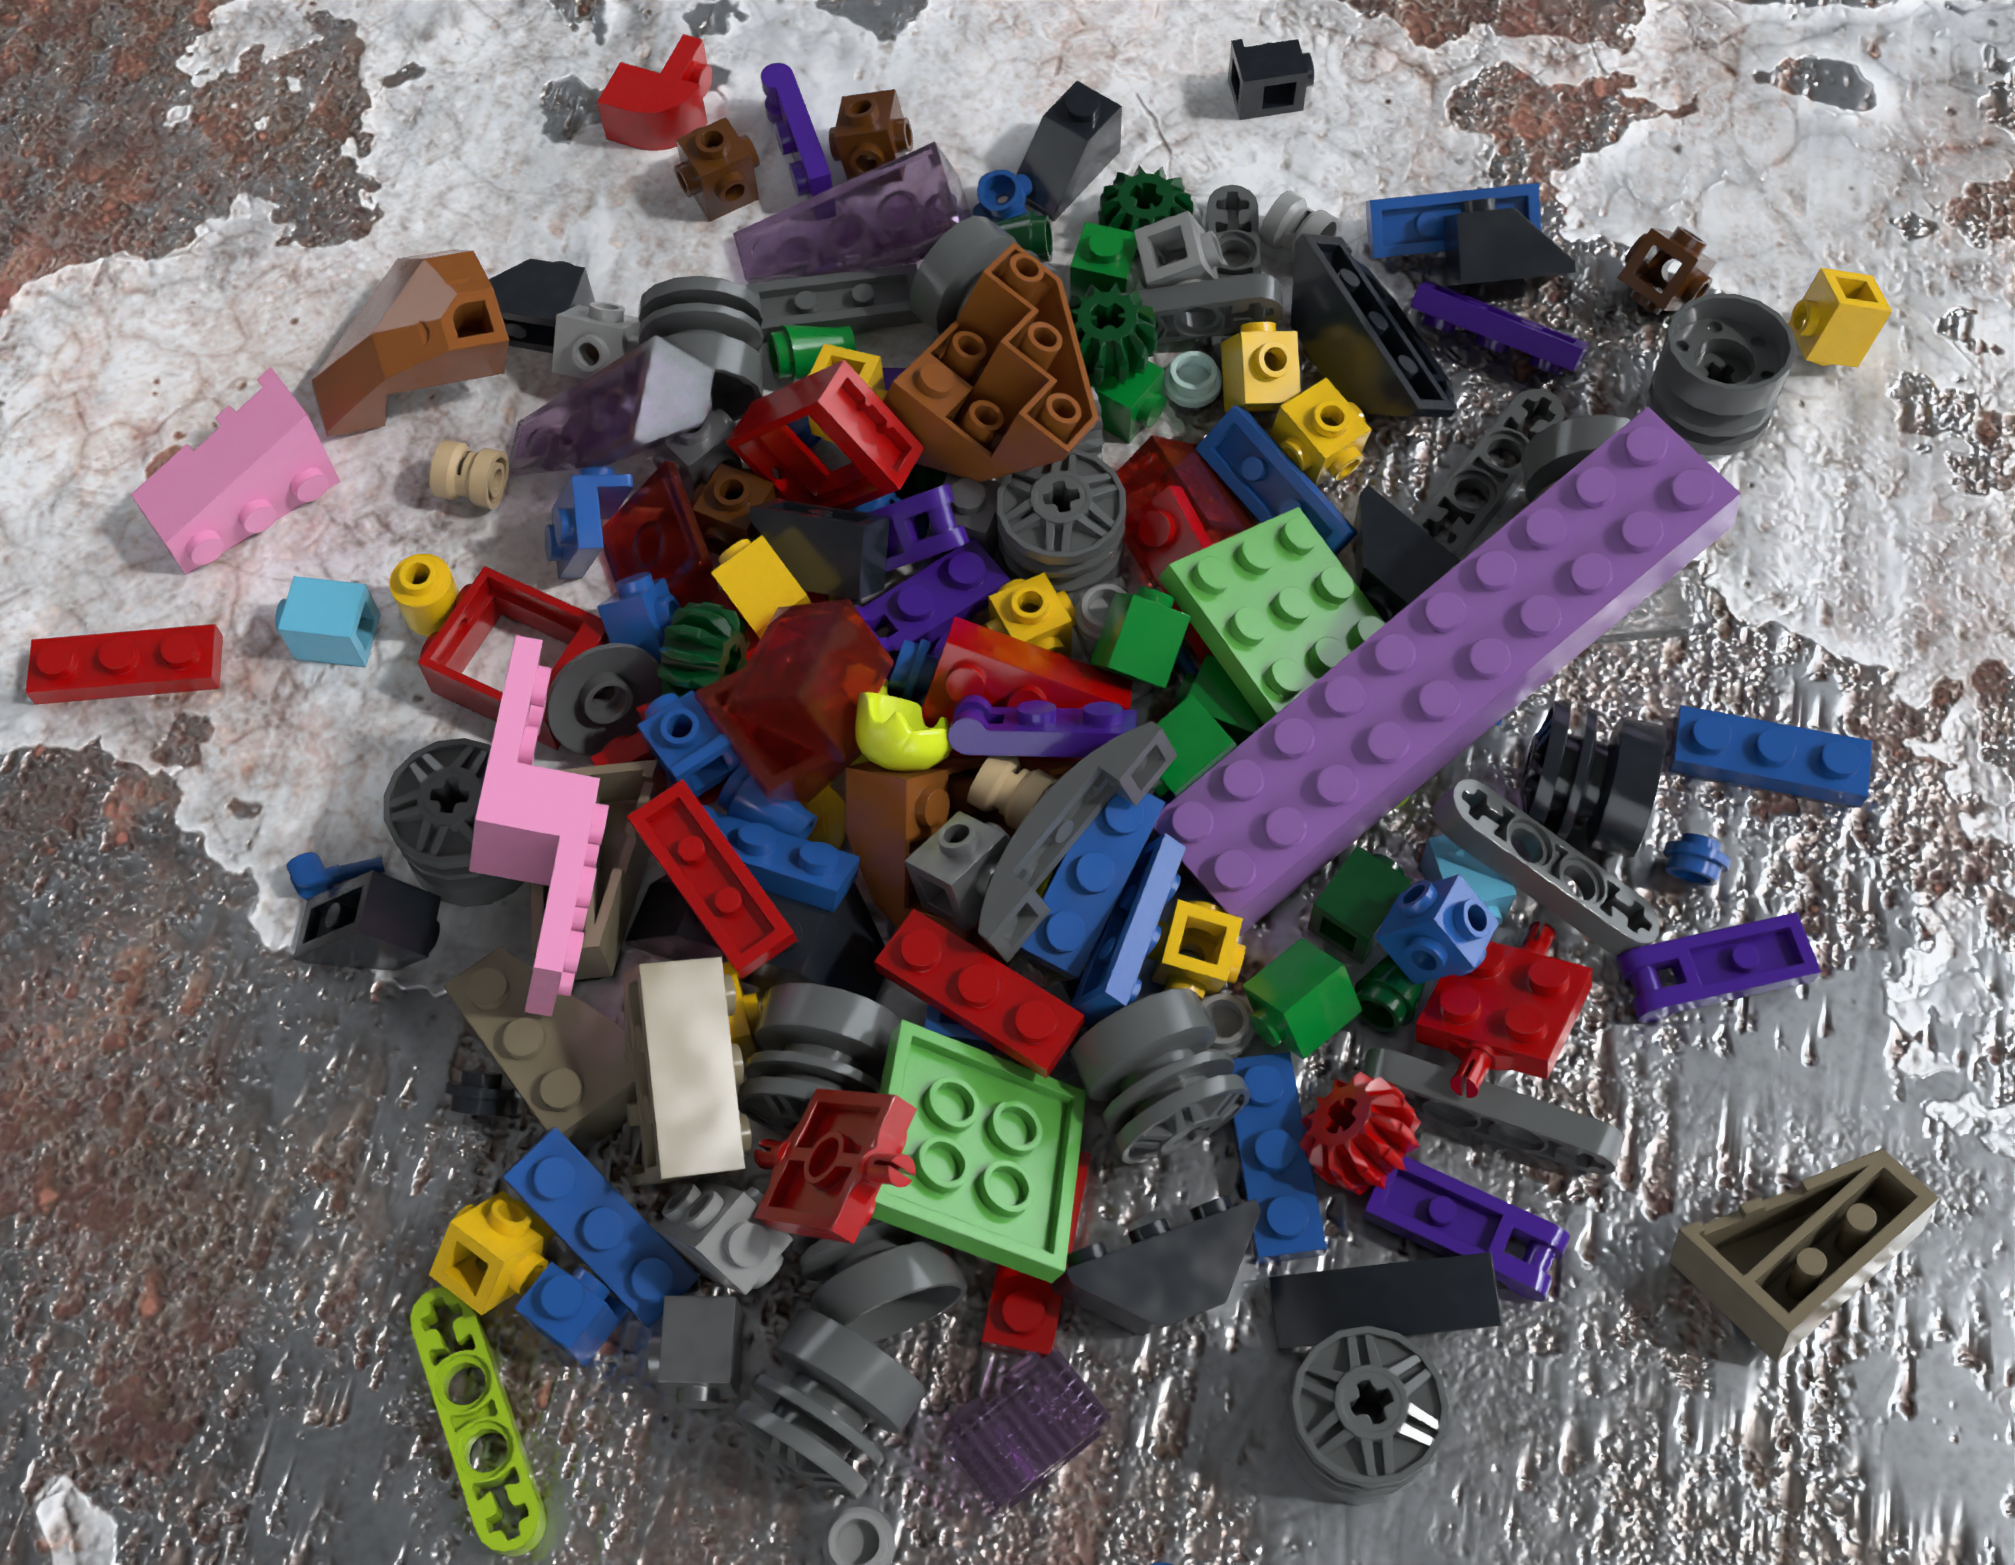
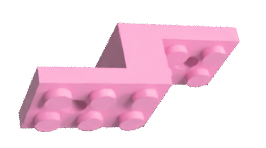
M515 635L475 818L469 871L550 886L524 1012L552 1017L557 994L571 996L584 938L583 929L597 868L595 867L602 843L609 805L596 803L600 778L533 765L534 752L542 725L552 668L539 665L543 640Z

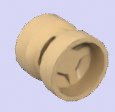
M444 439L436 448L431 461L429 472L431 493L434 497L453 501L460 497H466L475 506L495 509L502 501L509 478L508 456L503 451L483 448L479 452L471 451L466 443Z
M989 756L970 787L967 802L985 813L999 809L998 813L1004 816L1006 825L1017 831L1035 804L1057 782V779L1040 769L1029 771L1024 768L1020 770V761L1017 756Z

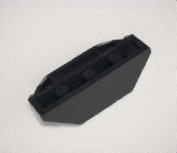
M1302 233L1295 242L1290 326L1293 331H1297V336L1303 345V352L1306 358L1318 368L1324 379L1327 377L1347 402L1354 403L1363 414L1450 418L1458 410L1454 402L1452 383L1393 296L1369 268L1353 258L1351 255L1352 249L1342 237Z
M667 874L651 883L626 937L625 942L627 946L674 961L722 957V964L727 963L726 957ZM855 882L835 912L765 891L794 931L798 941L742 980L739 977L740 982L765 990H769L772 986L786 983L818 984L843 989L878 1003L887 978L876 972L874 961L884 949L885 944Z

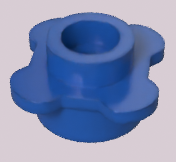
M995 170L984 174L978 181L977 197L979 203L973 208V215L987 217L991 221H1000L1027 213L1024 206L1026 196L1033 189L1031 180L1024 174L1015 175L1007 170ZM1003 196L1008 197L1005 203L998 202L999 198Z

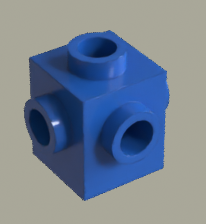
M1457 874L1432 883L1428 880H1422L1409 887L1406 891L1400 892L1377 931L1375 939L1411 982L1416 985L1453 974L1455 976H1463L1476 969L1486 957L1487 951L1485 948L1495 932L1499 921L1463 877Z

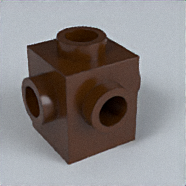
M895 89L842 96L836 127H831L829 130V146L834 161H841L848 183L867 180L879 182L891 177L902 176L906 152H911L913 149V134L909 119L903 116Z
M726 117L707 126L699 127L691 133L676 139L681 162L674 166L678 182L687 197H694L710 222L759 200L754 168L760 165L758 154L750 138L746 134L739 137Z
M1677 226L1672 233L1668 230L1651 228L1648 233L1640 236L1630 248L1625 258L1626 265L1617 279L1633 289L1630 297L1635 302L1659 315L1662 310L1678 311L1688 301L1704 296L1713 280L1708 274L1717 262L1702 253L1707 243L1687 229ZM1678 260L1682 264L1670 280L1668 268L1674 261Z
M719 463L709 482L703 481L697 487L691 501L690 510L694 516L701 548L721 556L724 551L740 540L749 539L752 543L759 538L761 534L750 521V507L777 499L774 483L758 477L752 469L744 468L739 470Z

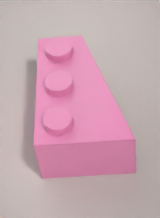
M271 367L257 379L263 388L240 409L235 411L234 408L228 405L215 417L220 427L195 450L188 444L184 445L131 494L144 517L185 575L202 565L215 561L226 550L255 533L265 531L276 520L304 503L318 499L326 490L340 482L308 414Z

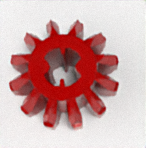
M1360 1071L1353 1076L1349 1083L1335 1079L1332 1092L1325 1098L1314 1096L1318 1107L1314 1113L1301 1119L1307 1133L1302 1137L1299 1145L1304 1150L1309 1162L1315 1167L1314 1172L1329 1185L1334 1184L1338 1189L1344 1188L1360 1196L1367 1190L1369 1185L1385 1189L1388 1174L1394 1169L1406 1171L1402 1159L1405 1154L1415 1151L1420 1147L1414 1132L1421 1124V1121L1415 1115V1110L1404 1099L1405 1095L1393 1083L1386 1082L1381 1077L1376 1079L1369 1077Z

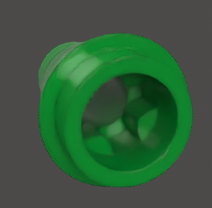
M781 325L779 331L771 332L767 335L768 358L774 377L776 379L788 378L792 383L805 378L811 372L824 343L856 351L852 329L850 326Z

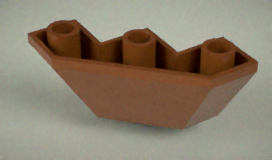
M1015 242L982 272L957 320L893 381L883 400L884 404L925 447L916 464L982 482L1064 460L1099 420L1062 279Z
M452 249L397 258L312 379L313 391L327 437L385 426L387 395L504 374L509 337L494 289L474 250Z
M947 757L939 764L919 772L888 770L871 761L846 767L845 831L854 854L860 856L859 867L874 904L898 928L911 911L915 909L1009 967L1012 959L1006 962L978 933L979 922L967 932L922 908L905 864V860L959 811L985 824L987 822L995 823L1010 838L1013 837L1016 830L1006 825L1004 816L998 813L999 809L985 813L967 802L970 787L987 758ZM1019 760L1020 770L1024 768L1029 771L1040 769L1057 779V781L1077 764V762Z

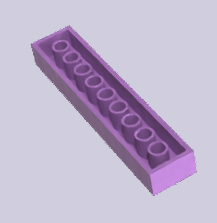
M1646 407L1165 806L1152 829L1154 834L1158 838L1166 833L1186 847L1179 866L1213 905L1222 908L1227 914L1243 918L1239 932L1240 936L1243 935L1733 527L1741 493L1653 410Z

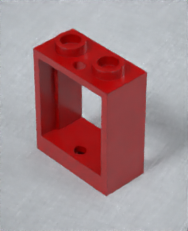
M845 360L839 361L753 401L726 441L727 445L758 477L774 483L776 495L780 499L847 510L900 490L925 448ZM809 415L852 463L830 471L787 424ZM773 468L778 471V479L773 475Z
M484 566L473 583L467 584L461 589L455 600L453 612L439 632H433L426 639L417 664L432 693L497 722L503 692L462 674V672L501 615L568 644L551 670L547 694L555 677L568 662L586 650L599 645L610 644V640L600 617ZM544 710L537 741L558 751L561 743L550 730L546 719V711Z

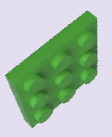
M1299 507L1169 564L1159 576V580L1169 594L1175 598L1174 601L1182 612L1191 616L1190 623L1263 724L1267 723L1386 624Z
M902 1019L890 1033L879 1093L897 1095L917 1108L906 1132L907 1140L901 1153L911 1157L915 1164L916 1173L915 1176L903 1174L912 1180L906 1187L899 1188L893 1185H881L875 1198L876 1205L872 1218L1053 1283L1066 1269L1087 1092L1049 1076L1045 1079L1029 1068Z

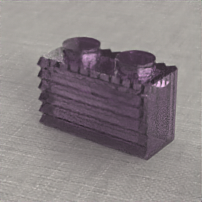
M1058 1349L1051 1351L1043 1359L1037 1351L1027 1355L1004 1376L1008 1387L1000 1394L994 1396L987 1404L981 1396L972 1399L961 1407L947 1422L952 1432L943 1438L945 1451L998 1520L1111 1429V1415Z

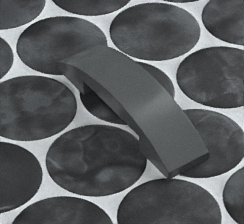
M1148 722L1115 737L1073 766L1035 804L1011 838L988 886L978 928L980 936L1006 962L1012 959L1051 911L1037 894L1036 890L1109 800L1117 793L1136 807L1178 756L1163 729L1154 722Z

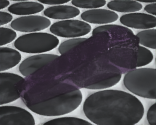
M934 141L736 231L733 235L744 278L749 284L916 263L925 258L926 254L944 233L958 222L972 216L958 173Z
M655 335L518 421L509 457V472L518 476L582 469L593 466H608L668 443L690 429L698 428L708 417L712 407L710 391L714 370Z

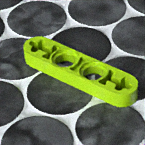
M444 1286L432 1288L422 1294L413 1306L410 1316L411 1331L475 1531L481 1542L499 1555L508 1557L524 1555L535 1548L544 1536L547 1524L546 1512L481 1316ZM443 1306H448L455 1314L462 1313L463 1315L453 1321V1330L457 1342L465 1349L464 1351L451 1354L445 1337L437 1329H429V1326L439 1321L437 1310ZM475 1343L474 1350H466ZM438 1357H446L440 1363L437 1362ZM468 1367L482 1370L485 1375L486 1384L484 1392L479 1399L467 1405L454 1404L449 1398L448 1392L450 1380L460 1370ZM497 1433L503 1435L507 1441L508 1451L506 1459L501 1466L485 1473L475 1471L470 1463V1451L475 1441L484 1434ZM516 1475L519 1476V1483L505 1485ZM504 1485L511 1504L519 1511L528 1510L529 1516L519 1522L520 1535L511 1539L502 1530L494 1531L493 1525L503 1519L499 1498L491 1491L481 1498V1489H491Z

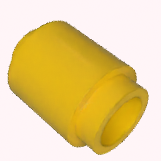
M415 554L399 562L393 569L389 579L390 591L408 627L425 637H429L433 632H439L453 612L455 600L460 592L447 563L440 557L432 554Z

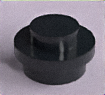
M462 1070L461 1081L446 1082L445 1093L452 1094L450 1111L474 1115L504 1116L506 1101L514 1099L515 1089L502 1086L503 1074Z

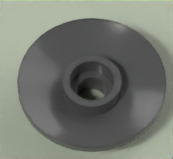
M610 643L584 651L562 668L550 686L545 706L546 719L550 730L564 747L575 753L593 756L601 752L607 743L619 736L636 734L639 732L637 725L640 723L636 708L653 702L663 695L660 686L662 679L657 674L660 664L649 652L631 644ZM605 687V689H604L603 691H601L600 693H597L600 689H602V688Z

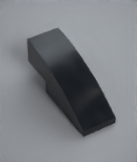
M1492 1252L1268 1277L1277 1349L1317 1345L1339 1330L1364 1326L1397 1332L1402 1336L1503 1326Z

